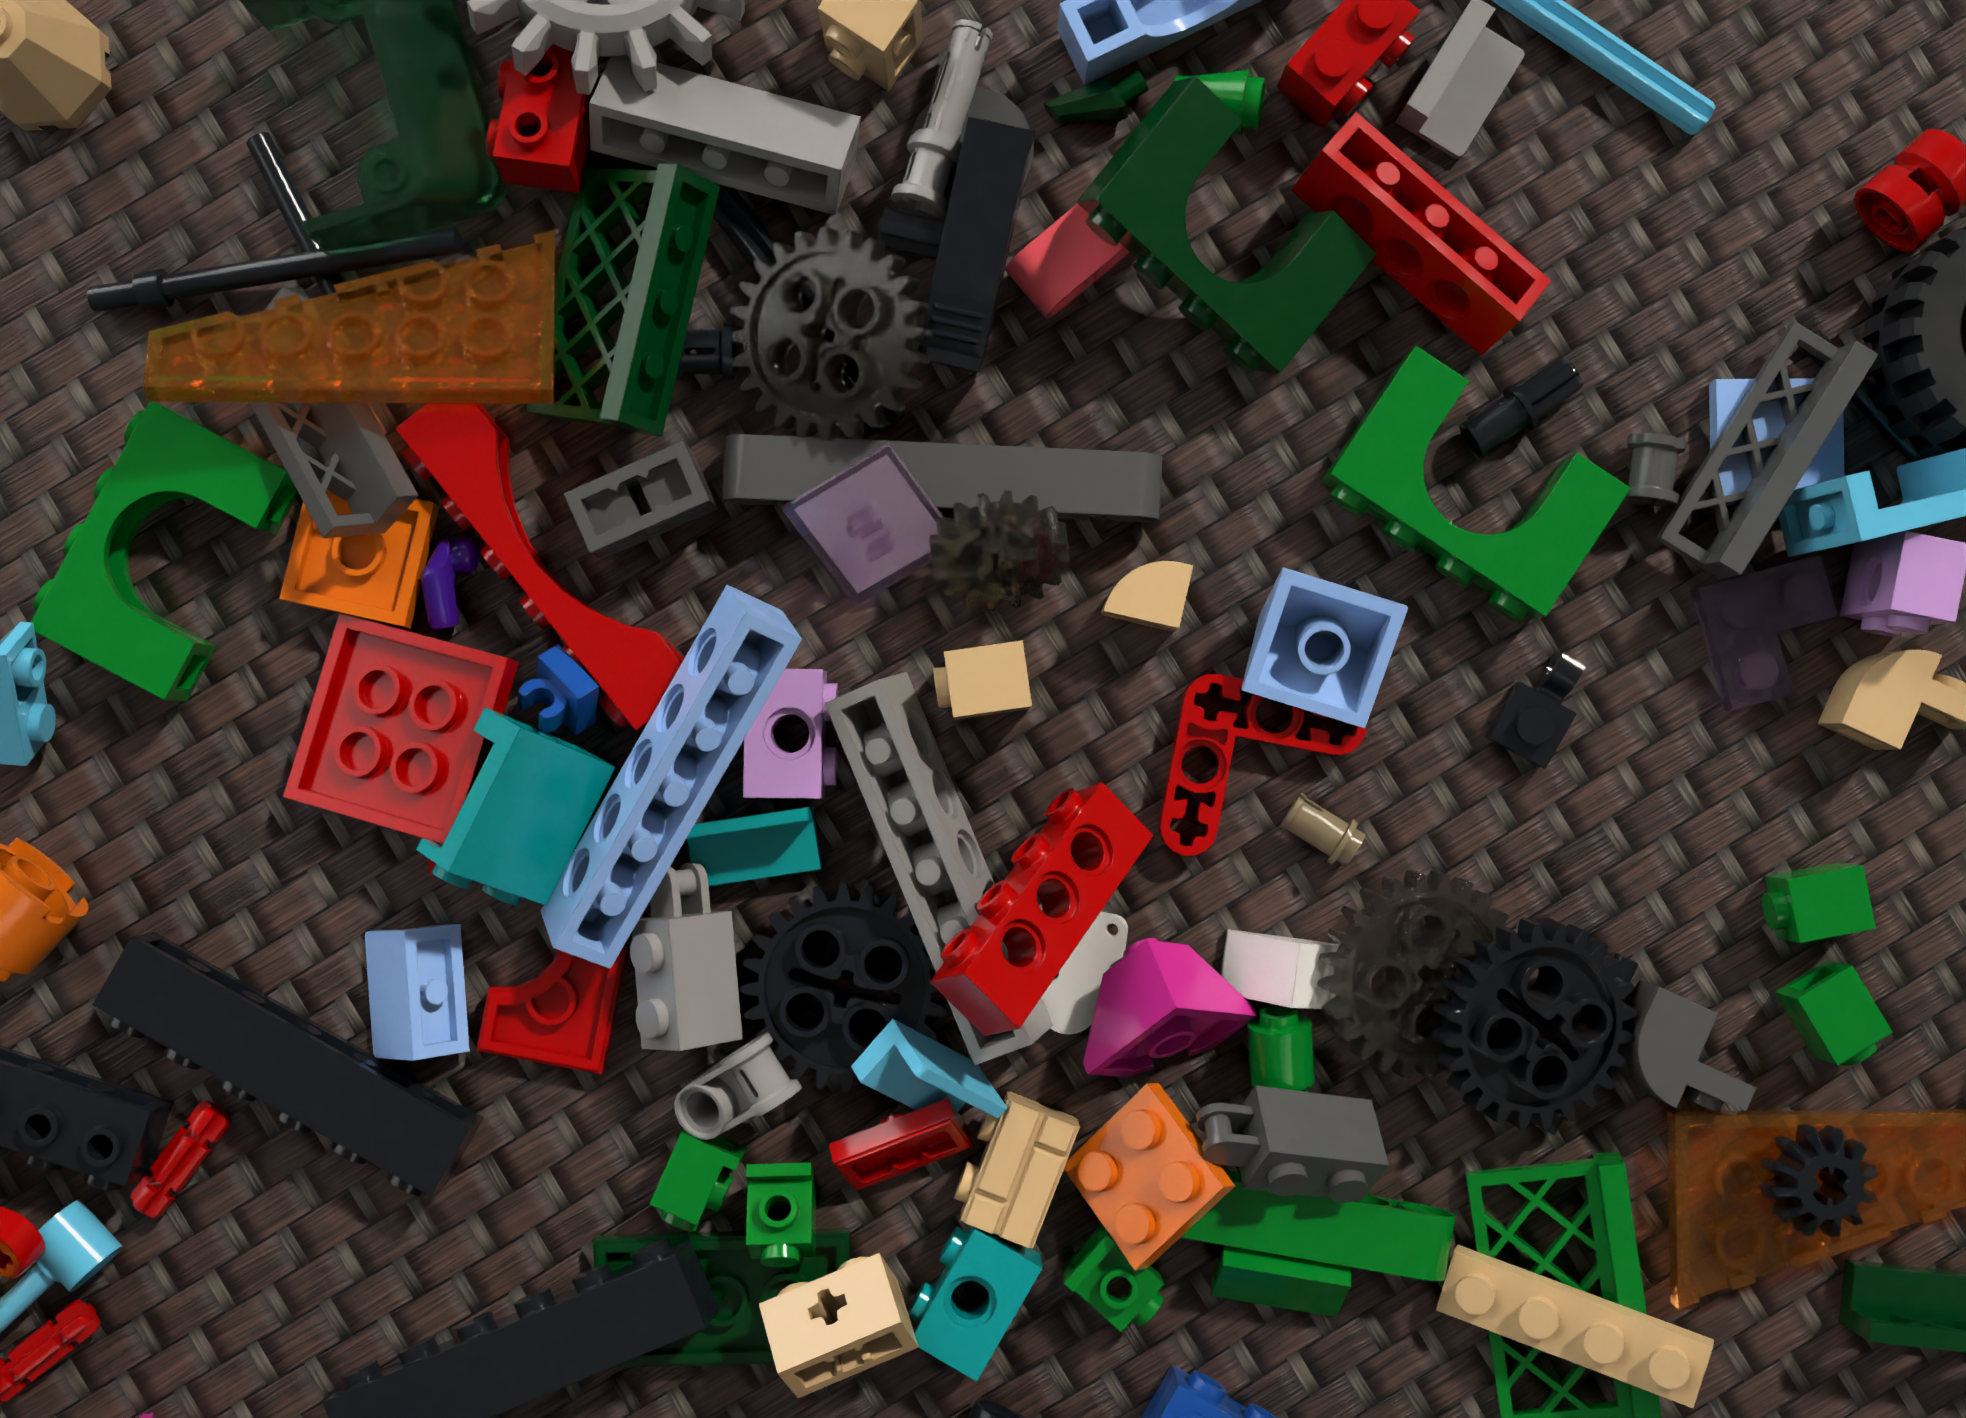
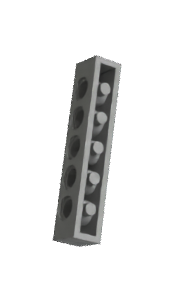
M904 672L878 679L825 702V705L932 965L937 973L944 963L940 957L943 949L959 932L970 928L980 914L976 908L977 903L995 883L908 673ZM1002 941V951L1008 961V950ZM1041 997L1020 1029L984 1036L948 1001L974 1065L1032 1045L1053 1026Z

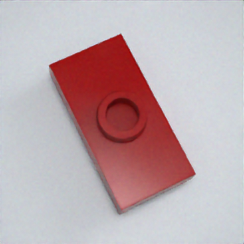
M948 1098L907 1114L900 1113L888 1116L879 1125L829 1144L833 1164L853 1188L858 1191L973 1146L968 1125Z

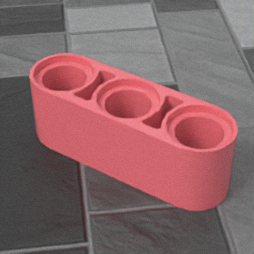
M1078 203L1025 246L1005 268V271L1046 319L1062 310L1130 253L1121 243L1113 246L1097 236L1086 223V219L1090 215Z

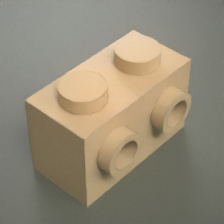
M816 0L820 4L818 13L826 50L830 52L828 56L829 61L841 72L855 80H860L862 75H865L887 91H890L924 40L921 1Z

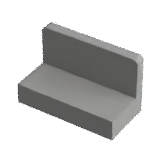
M1471 0L1395 121L1398 125L1454 159H1460L1466 152L1525 55L1521 48L1485 27L1495 8L1482 0Z

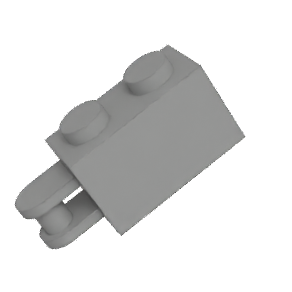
M684 863L676 871L670 866L650 900L651 917L639 919L632 931L630 957L635 968L638 1001L636 1024L641 1036V1048L683 1051L741 1040L743 1037L732 911H711L708 876L705 868L700 863Z

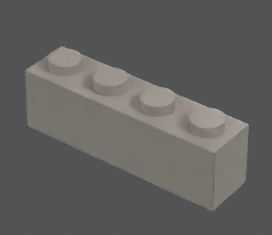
M627 55L611 56L589 102L590 150L656 168L658 163L678 164L716 184L837 215L856 162L861 117L657 63V88L644 92L632 74L629 57Z

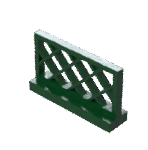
M658 163L657 170L584 167L580 193H576L525 412L538 417L625 428L644 435L663 436L719 194V185L678 164ZM601 186H607L611 188L616 201L598 218L595 211ZM651 193L646 219L643 221L637 206ZM625 218L632 233L613 250L607 235ZM596 248L602 263L584 279L581 274L584 258ZM637 254L631 283L629 284L622 268ZM611 280L617 296L599 312L593 296ZM581 309L587 325L570 341L567 335L570 319ZM623 316L615 346L608 330ZM596 342L603 358L585 375L578 358ZM567 371L573 387L556 403H551L556 380ZM608 379L602 408H600L594 391Z

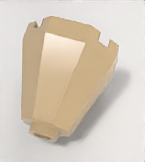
M0 0V111L25 131L43 130L39 126L55 125L59 129L77 128L112 89L111 72L106 68L105 52L110 55L109 38L66 0Z

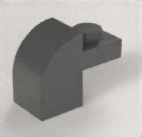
M1640 980L1629 1006L1638 1009V1015L1622 1022V1029L1635 1035V1041L1620 1044L1621 1055L1629 1062L1625 1068L1634 1082L1649 1095L1677 1108L1681 1097H1684L1717 1113H1720L1724 1102L1747 1111L1756 1087L1698 1061L1719 1013L1662 987Z

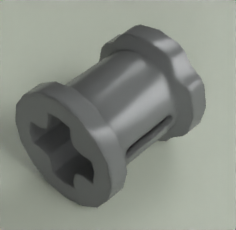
M1655 433L1628 435L1627 447L1632 449V459L1627 486L1631 489L1623 501L1657 507L1678 505L1679 494L1673 491L1678 454L1685 452L1686 440L1671 435Z

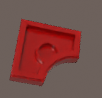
M623 946L611 969L558 950L554 961L537 978L518 986H492L488 988L476 1051L602 1075L606 1071L629 947Z

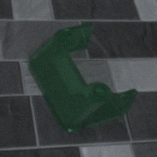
M239 0L268 31L316 17L334 25H344L365 19L399 139L376 145L362 157L357 170V181L364 203L301 221L304 234L316 244L326 249L417 234L486 214L500 205L506 195L508 183H504L494 158H489L487 154V132L490 117L455 0Z

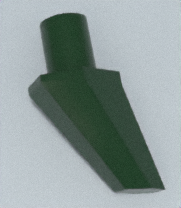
M1134 69L1113 84H1110L1101 77L1095 82L1045 102L1044 107L1047 113L1059 123L1128 118L1126 105L1146 93L1149 89L1142 74L1137 69Z

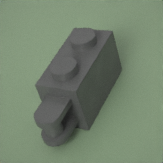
M1255 1085L1242 1105L1212 1103L1202 1107L1196 1114L1198 1128L1205 1132L1207 1136L1202 1145L1205 1160L1213 1164L1238 1166L1243 1189L1269 1191L1278 1196L1296 1194L1324 1197L1341 1203L1361 1202L1389 1166L1372 1100Z

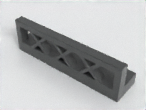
M282 287L260 316L217 315L209 329L322 537L333 538L385 533L416 499L418 494L304 289ZM241 338H257L269 360H265L246 348ZM268 384L290 397L297 410L296 413L274 399ZM297 436L319 450L325 461L324 465L302 451L296 440ZM326 490L347 501L353 514L337 515L325 493Z
M1795 321L1789 324L1679 499L1678 505L1674 507L1655 539L1718 579L1742 575L1879 354L1857 340L1837 348ZM1795 345H1798L1825 363L1811 384L1791 388L1785 361ZM1775 379L1777 391L1765 394ZM1805 393L1796 408L1793 396ZM1779 399L1785 427L1778 438L1758 442L1752 414L1760 403ZM1742 433L1744 445L1732 448ZM1772 447L1762 462L1760 449ZM1746 453L1752 476L1751 482L1744 492L1724 496L1718 472L1719 467L1726 457ZM1708 486L1711 499L1698 502ZM1738 501L1731 514L1728 515L1726 503ZM1713 506L1719 533L1706 551L1680 535L1679 531L1692 511Z

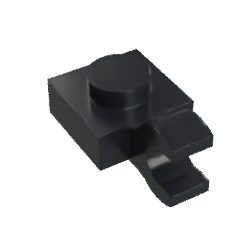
M1564 652L1561 655L1554 653L1546 664L1534 689L1522 682L1515 683L1485 737L1536 766L1546 769L1577 714L1563 706L1561 702L1576 685L1586 665Z

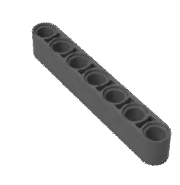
M752 434L725 436L722 501L728 503L796 507L881 455L888 453L931 513L1119 522H1155L1160 520L1163 457L1154 453Z

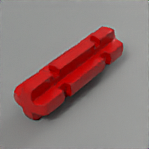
M206 1100L197 1105L186 1120L191 1125L188 1128L181 1127L150 1167L154 1174L152 1176H144L132 1191L130 1199L133 1202L132 1206L137 1211L151 1218H158L165 1213L175 1199L171 1193L173 1191L179 1192L184 1188L212 1149L208 1144L210 1142L217 1143L230 1127L231 1119L225 1109Z
M80 1299L71 1302L56 1314L55 1319L58 1322L54 1323L50 1319L8 1352L7 1357L10 1360L6 1361L3 1357L0 1359V1401L6 1402L27 1386L26 1378L31 1382L71 1352L75 1348L74 1340L81 1344L99 1329L101 1321L93 1305L90 1303L86 1304Z

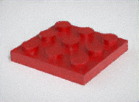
M339 613L283 797L444 844L494 744L473 731L485 707L504 715L519 662L507 657Z

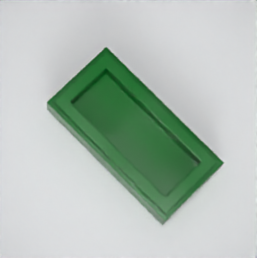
M1224 1245L1212 1275L1211 1296L1337 1317L1351 1288V1267Z

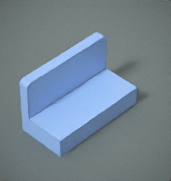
M444 924L404 930L367 931L365 933V948L374 1057L415 1061L470 1051L461 924Z

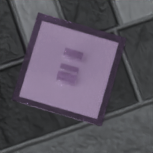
M890 443L873 451L784 504L782 507V511L855 606L961 546V541Z

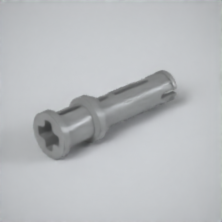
M961 19L953 24L952 35L922 129L916 130L909 138L907 150L911 153L907 169L902 184L894 186L891 199L896 205L919 216L942 218L947 213L949 203L944 197L953 169L957 168L962 147L959 141L985 55L993 38V33L989 28H984L981 36H978L982 24L972 20Z

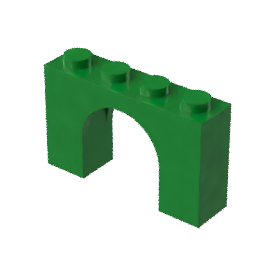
M1414 346L1402 358L1321 482L1332 489L1329 498L1344 510L1359 517L1366 511L1384 523L1385 527L1382 533L1395 544L1411 552H1414L1418 546L1438 559L1435 568L1451 581L1464 587H1468L1469 583L1472 582L1491 594L1492 596L1488 600L1489 605L1502 615L1516 622H1521L1524 617L1530 621L1546 617L1631 488L1577 452L1559 462L1528 511L1507 532L1478 534L1466 531L1452 524L1432 503L1425 486L1423 466L1430 440L1469 380L1418 346Z
M149 400L145 410L137 412L127 425L124 434L126 445L115 466L106 469L97 481L94 489V499L96 501L85 522L78 524L68 535L63 548V553L66 557L55 578L48 580L38 591L33 603L35 615L31 623L34 624L36 633L161 699L188 702L217 646L159 616L148 608L138 596L129 573V552L136 531L151 513L168 503L183 499H201L256 529L277 535L299 493L285 468L175 410Z

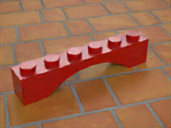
M458 381L453 382L395 428L408 444L401 450V454L423 480L426 481L432 476L437 480L448 494L440 500L447 513L463 530L473 526L487 543L480 550L486 562L503 580L507 579L510 575L515 578L527 593L519 601L529 616L543 630L552 625L566 642V645L562 648L588 675L591 674L606 694L599 699V702L612 720L621 729L631 724L636 731L643 732L684 658L665 635L628 626L602 615L574 596L547 568L530 542L515 505L509 471V438L473 393Z

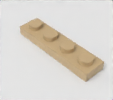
M1458 1244L1454 1250L1436 1311L1690 1408H1694L1714 1345V1339Z

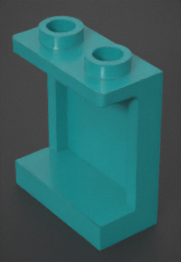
M485 707L473 731L494 744L444 844L422 838L416 850L436 863L432 871L435 876L454 886L469 889L472 881L484 884L482 890L485 893L510 905L517 906L521 897L547 905L615 767L580 746L549 733H543L537 728Z

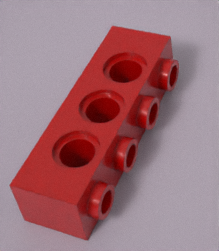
M1357 112L1352 115L1322 149L1291 189L1295 195L1315 212L1333 210L1377 253L1372 259L1376 265L1482 356L1523 318L1551 282L1545 274Z
M1103 782L1078 791L1069 788L1050 803L1045 811V816L1049 820L1039 833L1029 837L1017 848L1011 858V861L1015 864L1014 868L1005 880L999 881L986 891L977 903L976 908L980 914L969 929H964L954 936L941 953L940 957L944 963L930 983L984 1036L1020 1029L1154 836ZM1071 850H1072V852H1073V854H1074L1075 861L1073 860V857H1072V854H1071ZM1037 895L1039 896V898H1040V900H1041L1042 910L1040 909V907H1039V905H1038ZM1002 941L1008 950V961L1002 951Z

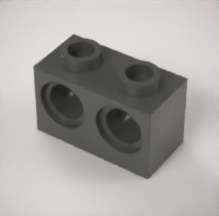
M684 441L563 493L589 552L602 560L718 509L694 452Z

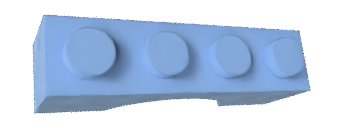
M1066 0L1059 4L1057 30L1083 84L1086 85L1262 0Z

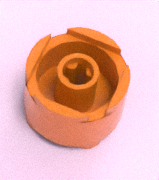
M17 837L9 846L0 843L1 982L8 981L14 973L30 974L35 971L88 912V903L85 897L76 905L67 893L75 884L70 876L44 853Z

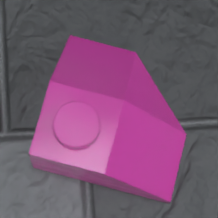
M1156 938L1143 939L1126 948L1123 953L1124 958L1103 973L1083 1065L1088 1075L1132 1077L1154 1068L1151 1057H1168L1186 1049L1190 1057L1213 1049L1257 1017L1253 1005L1189 945L1163 942Z

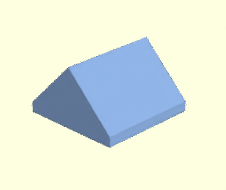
M1282 567L1259 614L1242 683V691L1365 728L1408 610L1407 605Z

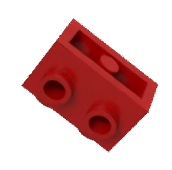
M1343 0L1288 61L1276 88L1322 128L1327 125L1339 110L1348 116L1373 88V85L1367 79L1379 65L1383 63L1391 69L1413 44L1416 38L1409 33V30L1419 15L1420 10L1409 0Z
M552 44L540 62L526 76L515 70L513 54L511 61H502L498 75V93L500 99H503L500 119H492L488 127L487 154L489 158H494L504 183L580 193L590 139L589 102L601 76L598 70V77L590 95L577 93L571 66L574 52Z

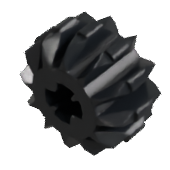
M1808 1124L1797 1125L1795 1142L1783 1135L1774 1137L1776 1147L1782 1154L1778 1160L1771 1157L1760 1159L1761 1166L1774 1173V1177L1762 1183L1759 1188L1763 1195L1770 1199H1776L1771 1209L1772 1214L1783 1222L1793 1220L1794 1229L1806 1236H1813L1819 1228L1822 1233L1829 1237H1840L1842 1218L1855 1226L1864 1224L1857 1206L1860 1201L1867 1204L1878 1202L1876 1194L1864 1188V1183L1872 1180L1879 1173L1874 1165L1861 1162L1867 1151L1861 1142L1852 1138L1844 1140L1843 1131L1831 1125L1824 1126L1819 1133L1815 1127ZM1818 1171V1177L1823 1182L1822 1186L1819 1189V1184L1817 1180L1814 1178L1815 1174Z

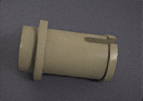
M1303 793L1299 794L1280 825V828L1283 830H1288L1328 855L1327 863L1332 865L1337 861L1345 867L1350 863L1366 836L1365 833L1356 828L1359 822L1352 819L1348 824L1306 798V795Z

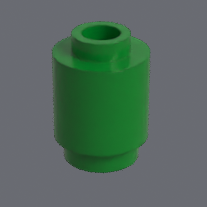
M1279 1005L1262 1008L1259 1011L1260 1016L1247 1023L1251 1085L1253 1087L1256 1085L1309 1092V1087L1315 1082L1312 1021L1308 1017L1298 1014L1297 1008Z

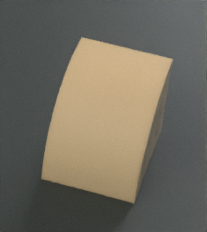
M1157 561L1132 570L1110 592L1100 615L1172 632L1176 631L1180 627L1193 565L1175 561Z

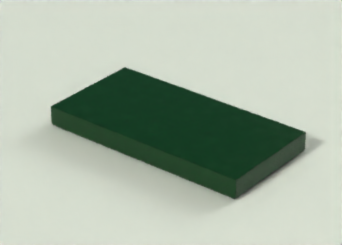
M850 1228L816 1229L815 1257H800V1263L791 1267H769L760 1263L761 1259H751L746 1247V1231L597 1235L593 1239L594 1267L608 1263L611 1271L633 1263L630 1254L652 1242L666 1238L669 1246L672 1247L690 1239L720 1309L707 1328L611 1368L774 1364L759 1303L776 1297L783 1288L791 1284L811 1282L837 1271L840 1265L851 1259Z

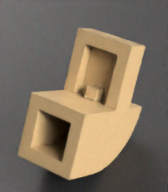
M1916 649L1874 654L1857 661L1840 676L1829 696L1818 724L1874 750L1901 749L1916 714L1952 730L1966 729V683L1947 675L1935 673L1942 655L1932 651Z

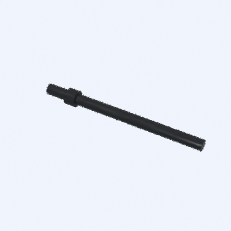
M455 227L168 274L164 269L137 272L133 275L132 280L91 286L87 290V298L91 309L95 312L139 305L141 309L146 311L171 307L174 299L462 253L463 244L460 232Z

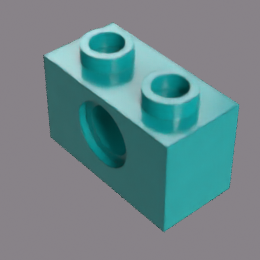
M969 1225L967 1231L957 1226L950 1235L938 1259L946 1267L934 1287L926 1282L922 1284L908 1309L909 1318L914 1321L912 1327L920 1349L977 1382L1040 1274L1042 1261L1041 1254L1031 1248L1024 1247L1001 1238L997 1234H991ZM965 1281H975L986 1288L988 1297L982 1304L976 1307H965L955 1300L952 1293L959 1284Z

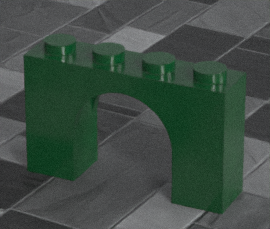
M1197 76L1174 81L1076 202L1090 215L1086 219V223L1097 236L1113 246L1121 243L1137 258L1132 265L1141 277L1159 289H1163L1166 285L1183 301L1178 308L1192 324L1206 332L1212 328L1228 343L1223 350L1236 365L1249 373H1254L1255 370L1281 373L1377 253L1333 210L1308 212L1270 260L1252 276L1241 281L1231 282L1220 278L1207 269L1196 256L1188 239L1185 222L1186 205L1196 179L1242 121Z

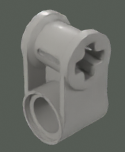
M769 1032L758 1036L725 1057L677 1094L674 1102L675 1114L679 1124L687 1133L703 1140L715 1138L749 1118L756 1119L802 1089L798 1079H789L770 1048L773 1038Z

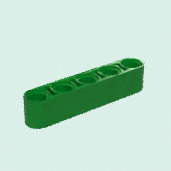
M1224 1170L1235 1184V1187L1180 1237L1409 1278L1444 1281L1456 1214L1434 1206L1366 1194L1361 1202L1352 1201L1345 1203L1333 1201L1331 1198L1306 1195L1278 1196L1269 1191L1243 1189L1240 1172Z

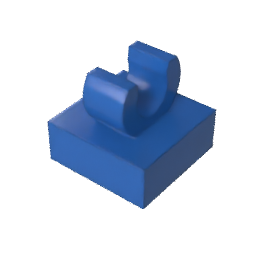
M558 644L538 656L537 677L525 682L519 688L518 707L523 711L535 703H545L548 708L539 713L538 728L543 733L556 730L564 723L574 735H577L596 723L599 686Z

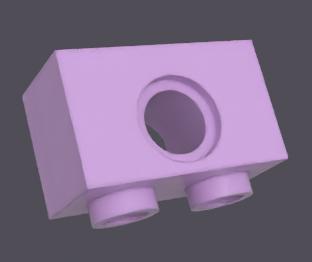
M1909 531L1854 543L1839 616L1861 620L1860 630L1863 632L1888 637H1901V632L1928 634L1929 625L1956 622L1966 573V543Z
M785 669L744 738L743 798L821 799L825 798V785L837 784V747H826V721L832 722L825 702L838 697V683H827V671L823 669ZM797 715L808 725L809 739L801 750L790 753L778 745L775 731L782 719L787 716Z

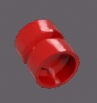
M1927 129L1895 157L1894 165H1887L1855 193V206L1864 224L1877 238L1894 249L1904 252H1912L1943 226L1945 216H1952L1966 205V145L1953 135L1939 129Z

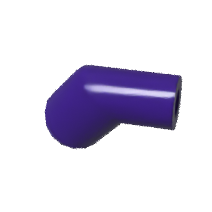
M450 536L439 541L421 574L427 626L429 628L441 629L459 624L454 583L459 571L472 572L480 564L479 547L472 538L456 540L455 536Z

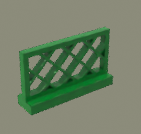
M1618 1151L1593 1153V1158L1465 1171L1477 1252L1495 1258L1507 1241H1510L1536 1262L1530 1270L1531 1272L1541 1275L1546 1269L1564 1284L1590 1294L1593 1293L1589 1289L1599 1278L1601 1298L1647 1314L1626 1166ZM1584 1176L1587 1200L1571 1220L1542 1199L1557 1179ZM1541 1181L1534 1191L1522 1182ZM1509 1184L1525 1196L1527 1200L1510 1222L1504 1226L1484 1210L1481 1187ZM1535 1206H1538L1564 1226L1563 1230L1543 1255L1515 1234V1231ZM1588 1215L1590 1216L1592 1236L1579 1227ZM1486 1224L1499 1233L1490 1247ZM1573 1234L1595 1251L1596 1263L1580 1283L1551 1262ZM1488 1330L1501 1418H1662L1659 1395L1614 1378L1616 1401L1586 1402L1571 1390V1387L1587 1369L1586 1367L1574 1364L1562 1381H1560L1533 1360L1541 1350L1529 1346L1525 1352H1522L1502 1335ZM1505 1351L1517 1360L1509 1372H1507ZM1526 1368L1554 1389L1541 1407L1513 1410L1510 1388ZM1563 1397L1574 1404L1557 1406Z

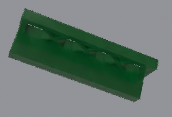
M1845 1259L1839 1323L1868 1342L1966 1352V1272Z

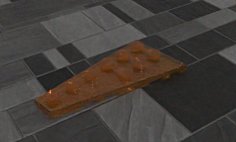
M555 230L533 235L534 243L503 251L500 244L476 249L477 257L447 265H441L431 260L335 284L336 293L300 301L298 294L275 299L276 308L240 317L227 311L151 330L148 333L143 389L149 402L554 404Z
M1966 1109L1720 1111V1113L1715 1111L1667 1112L1670 1303L1677 1309L1700 1302L1699 1297L1728 1287L1736 1290L1756 1283L1755 1278L1783 1268L1793 1266L1797 1269L1892 1236L1890 1231L1920 1221L1927 1224L1947 1217L1946 1212L1966 1206ZM1808 1124L1815 1127L1818 1133L1826 1125L1841 1129L1844 1134V1140L1852 1138L1865 1146L1867 1151L1861 1162L1874 1165L1879 1173L1878 1176L1864 1183V1188L1876 1194L1878 1202L1867 1204L1860 1201L1857 1209L1862 1215L1864 1224L1855 1226L1842 1218L1840 1237H1829L1822 1233L1819 1228L1813 1236H1806L1796 1231L1793 1220L1783 1222L1772 1214L1771 1209L1776 1199H1770L1763 1195L1759 1188L1762 1183L1774 1177V1173L1761 1166L1760 1159L1771 1157L1778 1160L1782 1153L1776 1147L1774 1137L1783 1135L1795 1142L1797 1125ZM1818 1171L1815 1174L1814 1178L1817 1180L1819 1184V1189L1822 1186L1823 1182L1818 1177Z

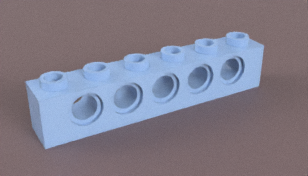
M729 585L725 586L568 861L547 905H543L540 910L553 948L611 969L802 640L782 610Z

